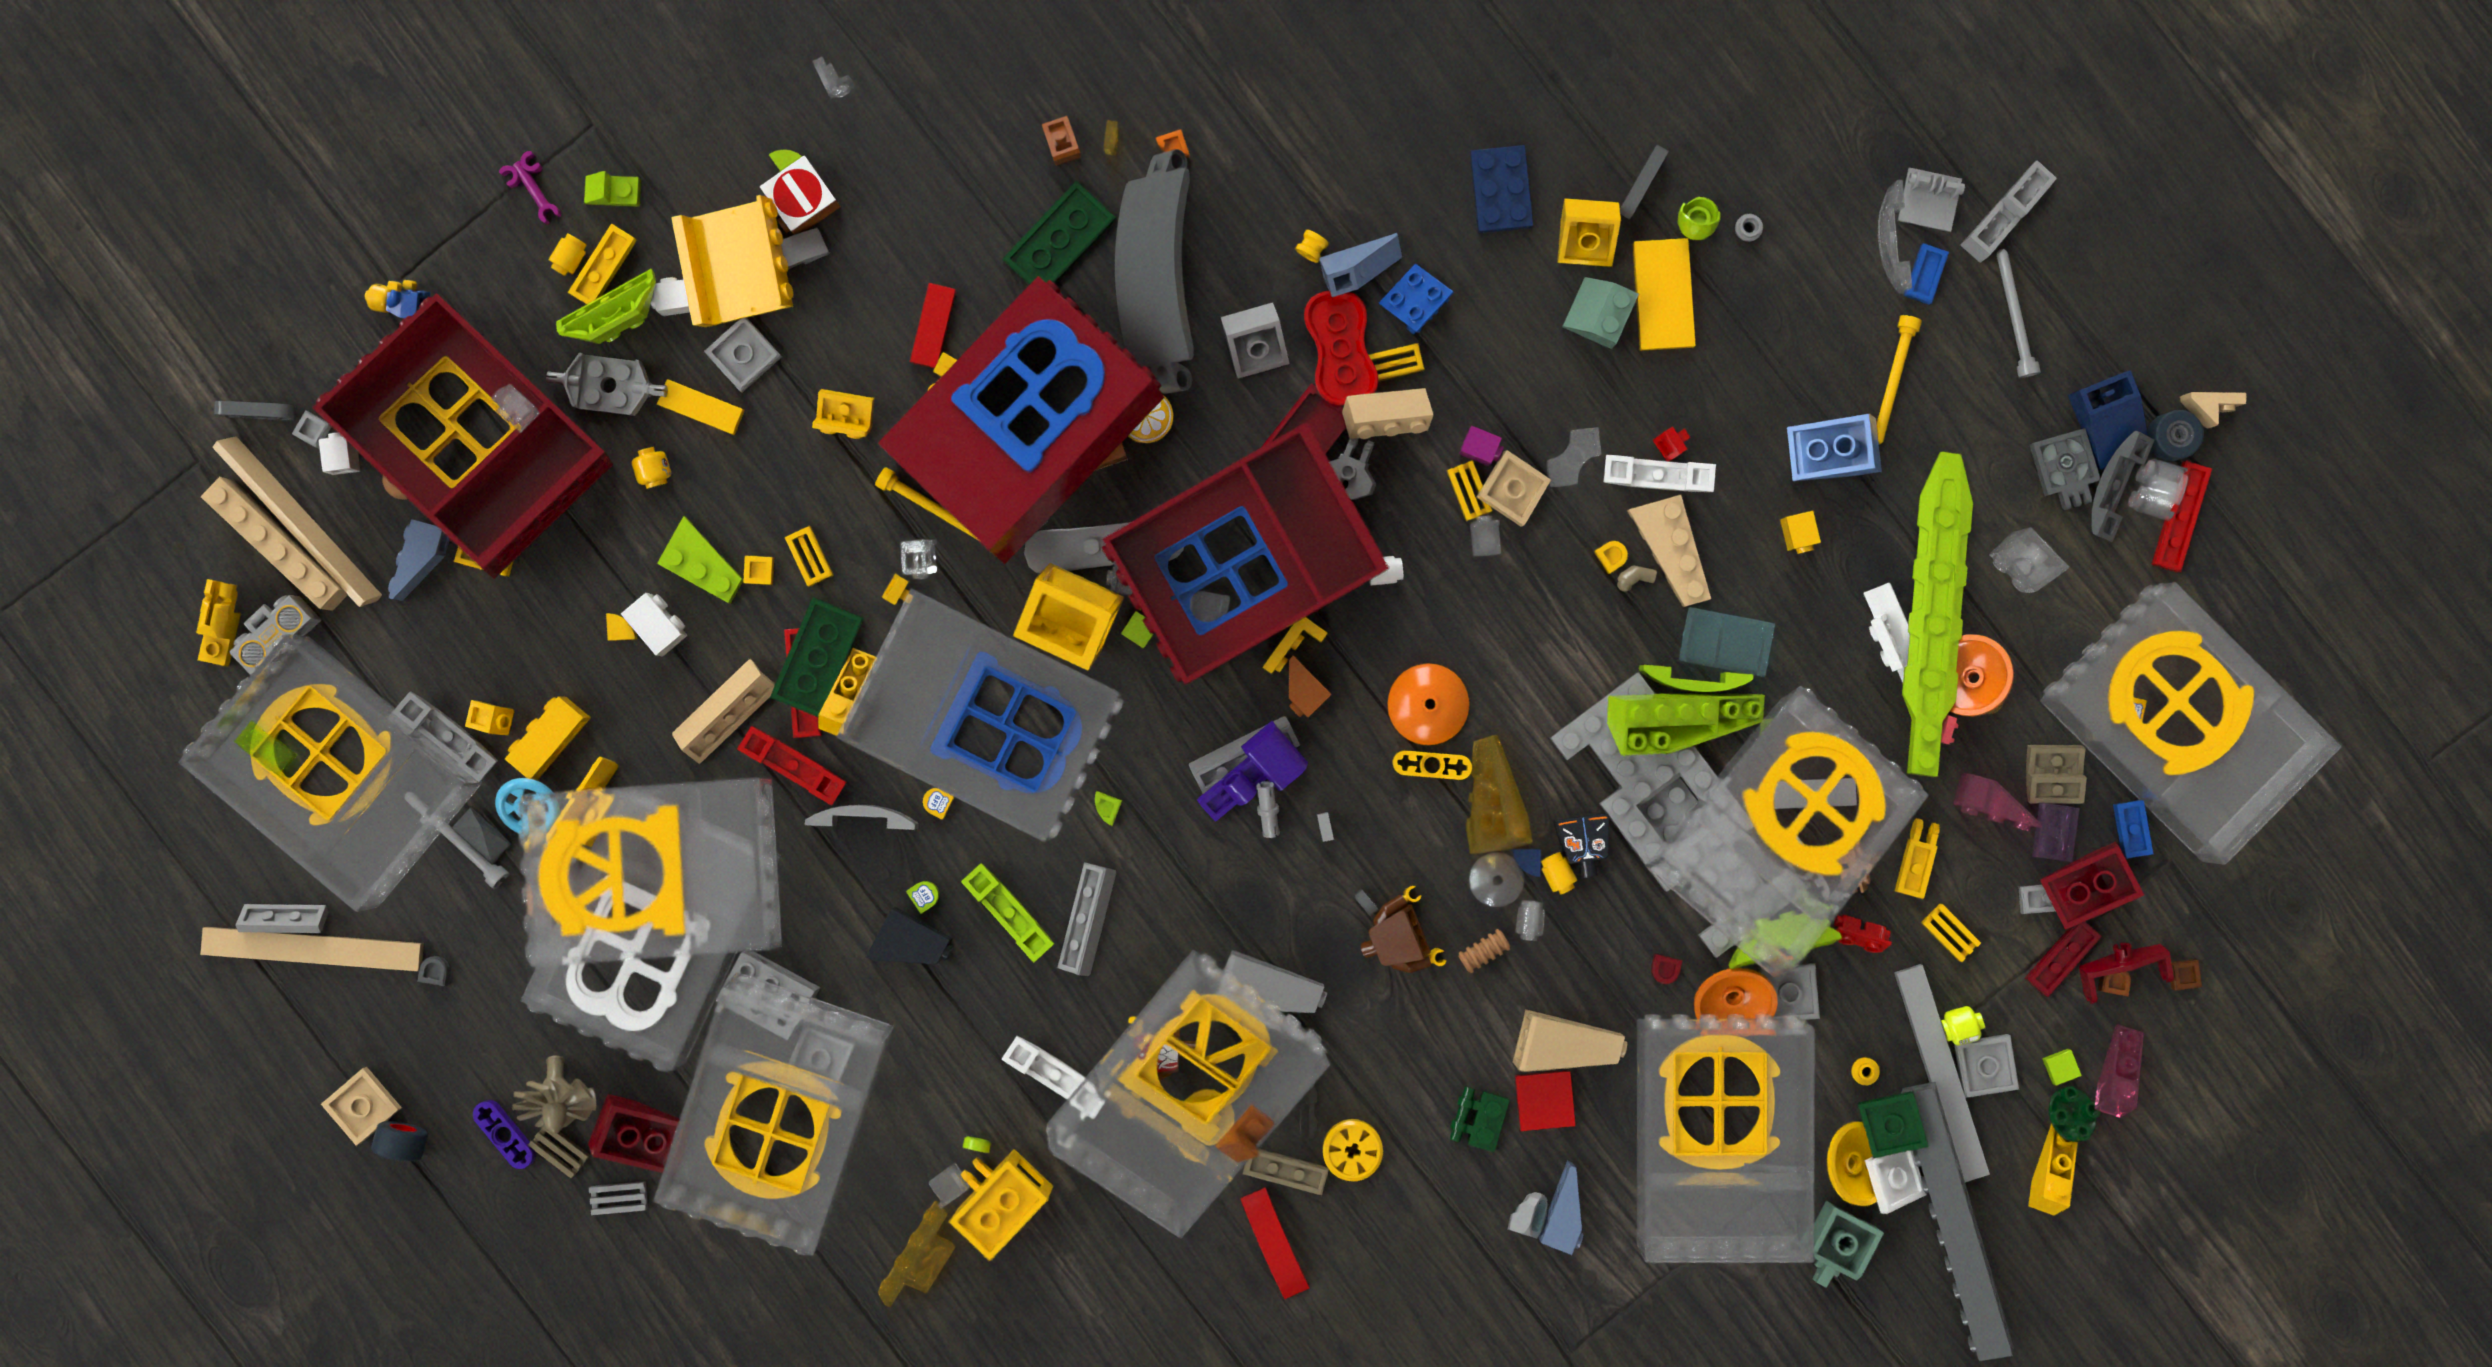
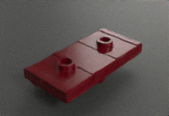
M1311 383L1263 446L1307 422L1324 454H1326L1346 428L1342 413L1343 407L1326 401L1320 395L1317 387Z

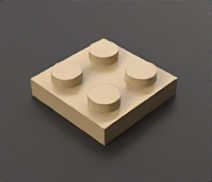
M1506 450L1502 453L1477 498L1519 526H1524L1551 479Z
M367 1067L362 1068L321 1104L356 1146L373 1134L380 1122L388 1121L402 1109Z

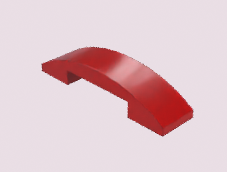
M754 726L750 727L737 750L757 762L767 765L809 790L808 792L831 806L846 784V781L819 763Z
M1266 1187L1241 1197V1202L1253 1232L1284 1299L1309 1289V1284L1293 1253Z

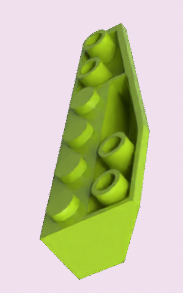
M1644 694L1608 696L1607 724L1621 755L1673 753L1762 723L1765 695Z

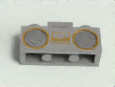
M282 596L274 603L275 609L273 611L263 604L244 622V625L251 633H244L234 641L235 647L230 651V654L250 675L263 676L322 620L300 596ZM267 617L268 619L258 628L257 626Z

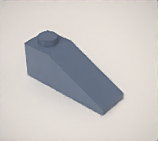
M1567 1161L1547 1211L1543 1230L1538 1238L1542 1244L1572 1255L1574 1249L1580 1247L1583 1233H1581L1582 1224L1577 1170L1572 1162Z

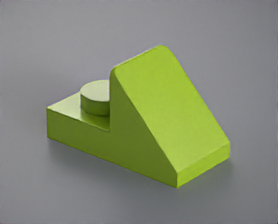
M606 171L588 175L585 181L584 203L640 207L641 179L639 177L611 176Z

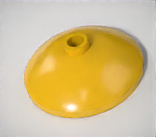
M1861 1121L1847 1123L1836 1132L1829 1146L1827 1167L1831 1183L1842 1199L1853 1205L1867 1206L1876 1203L1877 1199L1865 1162L1866 1159L1873 1156L1864 1124Z

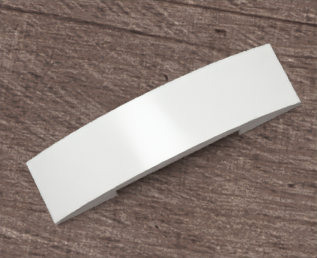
M1606 455L1604 482L1649 489L1714 492L1716 464L1677 463Z
M1019 1036L1015 1037L1001 1059L1023 1074L1027 1073L1070 1101L1071 1105L1092 1118L1095 1117L1109 1096L1082 1074Z

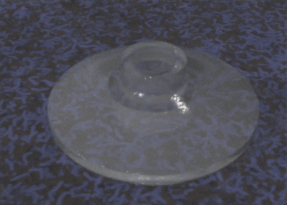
M1495 852L1486 854L1475 862L1470 871L1469 883L1474 896L1480 902L1492 907H1502L1512 903L1520 895L1524 884V875L1514 858L1504 853ZM1496 875H1500L1503 879L1500 885H1494L1493 878Z

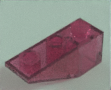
M1968 773L1961 774L1953 805L1962 807L1961 812L1977 816L1978 812L1988 814L1987 820L2001 824L2004 823V820L2014 822V828L2030 831L2031 827L2041 828L2042 824L1997 781Z
M2119 1024L2116 1025L2097 1084L2095 1110L2121 1118L2137 1108L2143 1032Z

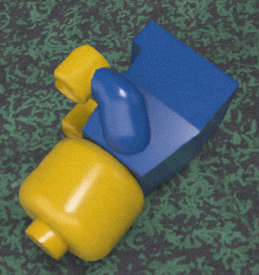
M389 281L387 286L381 284L372 285L365 293V300L371 310L383 313L390 312L400 318L412 316L420 309V304L430 297V292L415 291L417 288L415 281H403V288L406 292L401 291L402 284L400 282Z

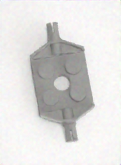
M578 353L566 372L556 373L548 371L547 376L549 377H546L547 383L562 384L565 387L571 406L576 409L633 416L638 413L648 397H651V395L666 397L667 393L664 391H668L666 385H654L649 382L644 365L639 360L615 359L585 355L583 353ZM608 379L616 381V388L611 393H606L604 390V383Z

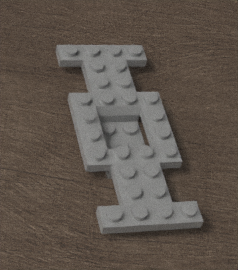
M1637 672L1550 737V739L1566 760L1589 744L1620 785L1618 790L1599 804L1608 813L1610 819L1658 883L1667 892L1688 876L1720 918L1698 934L1713 956L1717 958L1740 941L1745 932L1754 926V921L1770 918L1804 891L1786 869L1764 885L1733 842L1754 826L1695 746L1666 754L1625 756L1620 754L1607 724L1608 696L1655 694L1639 672ZM1680 776L1686 782V784L1689 786V788L1692 790V792L1695 794V796L1698 798V800L1701 802V804L1704 806V808L1707 810V812L1710 814L1713 820H1711V818L1708 816V814L1705 812V810L1702 808V806L1699 804V802L1696 800V798L1693 796V794L1681 780Z

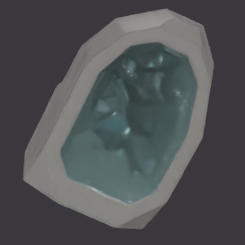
M1537 1192L1528 1194L1523 1203L1516 1207L1515 1213L1511 1214L1508 1230L1537 1238L1542 1232L1546 1220L1547 1198Z

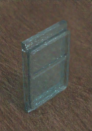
M1688 607L1679 661L1765 677L1769 664L1768 659L1774 637L1775 623Z

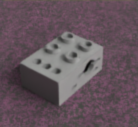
M747 949L741 952L715 1001L789 1040L795 1036L820 987L758 953ZM796 992L800 994V999L796 998ZM783 1016L787 1018V1023L783 1022Z

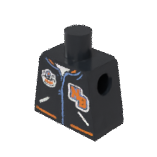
M1608 813L1553 820L1563 855L1567 858L1568 863L1579 862L1581 878L1597 876L1595 860L1608 858Z

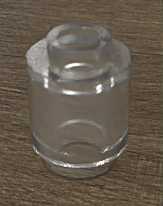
M1521 901V907H1518L1515 932L1521 934L1520 939L1537 941V936H1543L1545 919L1543 902Z

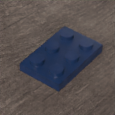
M1525 145L1471 150L1470 160L1478 233L1532 228L1533 219Z

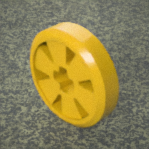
M1347 1119L1335 1124L1326 1134L1323 1141V1157L1328 1169L1338 1178L1346 1181H1360L1368 1178L1378 1169L1383 1157V1145L1379 1134L1370 1124L1362 1120ZM1353 1143L1357 1144V1149L1360 1150V1153H1354L1352 1157H1349V1153L1345 1148L1347 1146L1351 1147Z

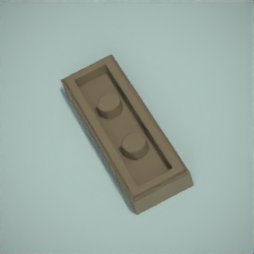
M1257 1148L1259 1152L1257 1157L1248 1159L1245 1162L1244 1175L1318 1195L1323 1193L1329 1171L1326 1166Z

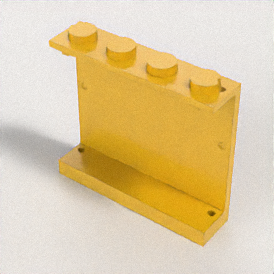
M758 195L756 196V202L692 218L683 215L671 217L692 325L709 327L793 307L792 298L794 294L787 277L788 263L783 256L781 246L783 244V237L776 221L778 211L771 198Z

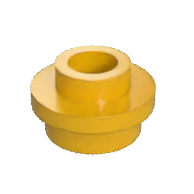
M1867 1057L1857 1059L1851 1068L1853 1079L1861 1085L1873 1084L1878 1079L1880 1073L1878 1064ZM1865 1067L1870 1068L1868 1076L1862 1075V1070Z

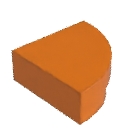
M1181 129L1156 137V142L1163 152L1179 149L1185 154L1186 158L1190 157Z

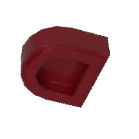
M1654 953L1651 966L1652 976L1662 984L1673 983L1680 974L1682 960Z

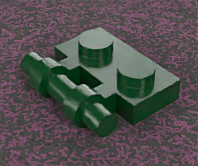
M1465 1086L1462 1096L1458 1098L1457 1104L1459 1108L1456 1118L1452 1119L1450 1128L1452 1132L1450 1139L1460 1142L1462 1133H1469L1468 1145L1495 1152L1510 1100L1509 1098L1482 1090L1480 1100L1478 1101L1473 1099L1475 1089ZM1469 1109L1476 1110L1473 1124L1466 1123Z

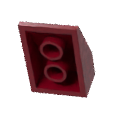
M2116 841L2040 879L2065 930L2144 896Z
M607 1094L588 1146L593 1157L672 1175L691 1123L635 1100Z

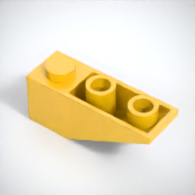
M855 648L852 649L819 713V729L844 739L857 713L878 657Z
M2052 1123L2031 1182L2028 1206L2051 1215H2056L2070 1207L2078 1142L2064 1139L2057 1133Z

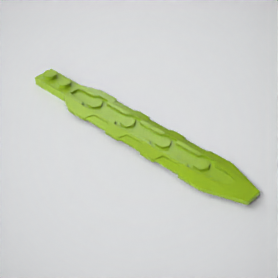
M1948 452L1939 453L1919 497L1917 520L1919 536L1917 558L1914 560L1912 579L1915 581L1912 613H1909L1908 633L1910 634L1907 666L1904 667L1902 695L1912 719L1907 774L1929 777L1938 776L1942 722L1955 704L1957 697L1958 673L1956 668L1959 640L1962 638L1963 587L1966 586L1968 568L1965 563L1968 533L1971 532L1973 501L1961 454Z

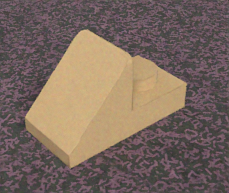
M2190 392L2180 396V402L2200 420L2205 428L2218 426L2219 412H2233L2235 407L2246 404V393Z

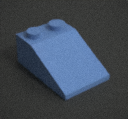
M1870 414L1787 427L1793 481L1848 477L1882 472L1876 418Z

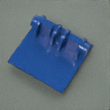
M1415 263L1379 304L1407 325V329L1412 334H1415L1422 330L1421 328L1428 320L1433 319L1432 316L1438 313V309L1445 302L1449 301L1450 296L1454 292Z

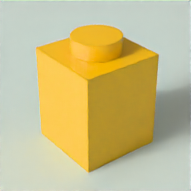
M1813 511L1780 519L1788 551L1796 549L1797 554L1814 550L1813 545L1821 543Z

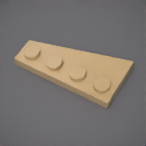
M1681 495L1627 510L1639 528L1641 536L1646 540L1653 552L1652 555L1655 560L1660 564L1666 579L1682 606L1685 607L1710 600L1711 596Z

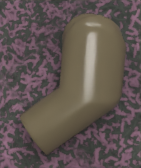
M1631 566L1620 573L1617 587L1621 591L1627 592L1639 580L1654 583L1657 570Z

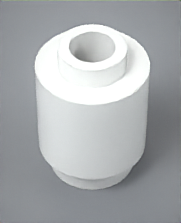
M1394 556L1384 557L1389 570L1370 580V585L1397 583V580H1403L1401 558H1394Z

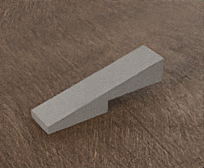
M2036 160L1961 243V246L1981 263L1992 254L2057 178Z

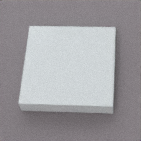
M1913 1150L1878 1158L1871 1157L1865 1160L1880 1213L1888 1214L1926 1195L1922 1187L1919 1168L1914 1160Z

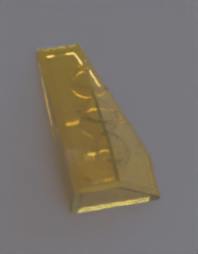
M1498 735L1474 741L1471 775L1474 777L1473 793H1469L1468 802H1472L1471 817L1467 818L1466 821L1470 854L1508 850L1533 843L1528 814Z

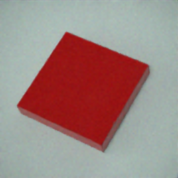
M1569 1070L1515 1075L1521 1131L1575 1126L1571 1074Z

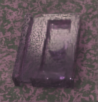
M2039 802L2032 857L2067 862L2073 861L2080 808Z

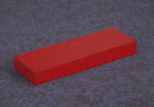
M929 283L910 359L911 363L930 368L936 367L942 353L956 289Z

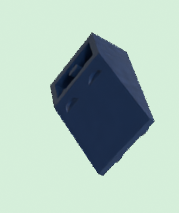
M2130 370L2068 395L2081 429H2086L2098 470L2106 468L2116 450L2134 431L2148 436L2141 395Z

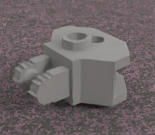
M1358 438L1349 439L1345 452L1340 454L1339 459L1330 461L1341 484L1345 480L1348 481V487L1345 491L1352 500L1372 495L1376 487V483L1368 470L1370 464L1367 462L1374 446V442L1369 440L1364 445L1360 460L1352 457L1354 449L1358 444Z

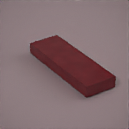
M2086 921L2068 928L2028 973L2025 979L2041 994L2049 997L2102 936Z

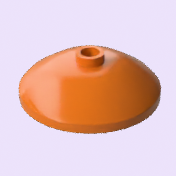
M1963 635L1959 640L1956 668L1958 673L1957 697L1950 712L1962 716H1979L1996 709L2007 698L2014 680L2013 664L2008 653L1994 640L1981 635ZM1978 674L1979 680L1976 683H1971V676Z
M1421 664L1407 669L1395 680L1388 696V713L1393 726L1403 737L1417 744L1435 745L1451 739L1461 730L1469 712V697L1465 685L1454 672L1436 664ZM1427 699H1432L1435 702V706L1431 710L1425 707Z
M1746 968L1727 969L1710 976L1699 987L1694 998L1696 1018L1705 1030L1710 1033H1730L1741 1037L1752 1035L1763 1029L1774 1017L1778 1005L1777 994L1771 981L1763 974Z

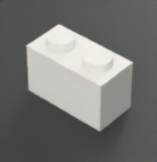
M645 593L623 611L621 615L656 656L663 657L688 635L683 631L685 628L683 622L676 615L671 616L665 608L668 605L658 594L654 596L653 594Z

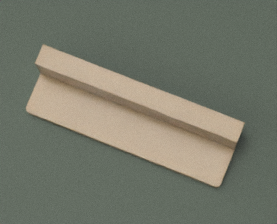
M749 659L672 733L680 749L700 764L771 696L775 683L766 677L756 664Z

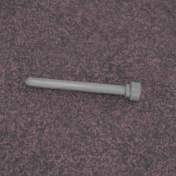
M2000 249L1997 252V259L2020 356L2019 366L2016 367L2018 378L2030 377L2041 373L2039 362L2035 361V357H2031L2008 252L2005 249Z
M408 792L405 795L407 802L484 872L485 882L493 889L499 887L502 883L499 880L503 876L505 878L509 876V872L502 866L492 865L417 794Z

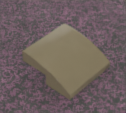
M2027 745L2026 786L2028 802L2084 803L2087 777L2083 775L2086 748L2082 745Z

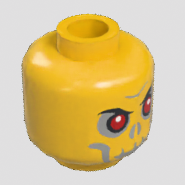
M654 447L639 450V456L632 460V467L637 482L640 485H646V489L668 483L667 478L671 476V469L666 454L663 451L655 452Z

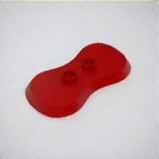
M1330 291L1316 294L1307 302L1304 320L1318 350V364L1315 373L1317 390L1326 401L1335 405H1344L1347 396L1375 393L1378 387V372L1365 347L1364 334L1367 323V310L1363 301L1353 292H1347L1335 297L1331 296Z

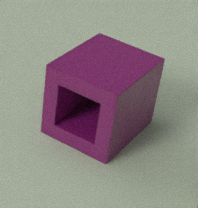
M1471 426L1459 455L1490 466L1493 460L1497 462L1503 450V446L1499 445L1502 438Z

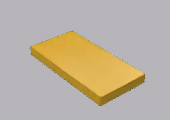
M1688 238L1634 241L1636 293L1639 294L1636 303L1640 351L1694 348L1695 331Z

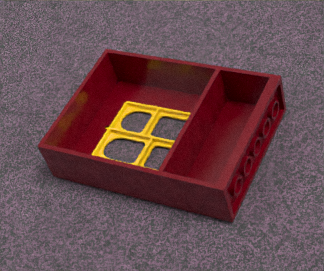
M436 293L433 297L426 298L420 304V309L412 316L405 317L400 322L399 328L392 335L382 338L378 344L379 347L371 354L364 355L359 360L358 366L351 373L342 375L337 381V385L330 392L323 393L317 399L313 409L476 564L495 579L613 466V463L591 438ZM444 372L454 373L469 386L468 392L448 410L441 408L429 393V385L433 377ZM477 399L484 400L510 425V430L489 449L484 448L457 422V418ZM406 404H421L446 428L445 432L426 450H420L396 425L397 412ZM454 439H459L477 456V461L457 480L450 479L434 463V458Z

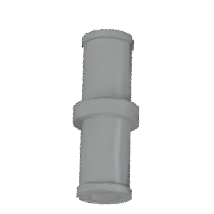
M1263 781L1261 784L1258 783L1256 785L1259 798L1257 811L1258 815L1261 816L1262 835L1266 838L1276 837L1275 835L1278 836L1280 834L1277 819L1279 806L1275 803L1274 783Z

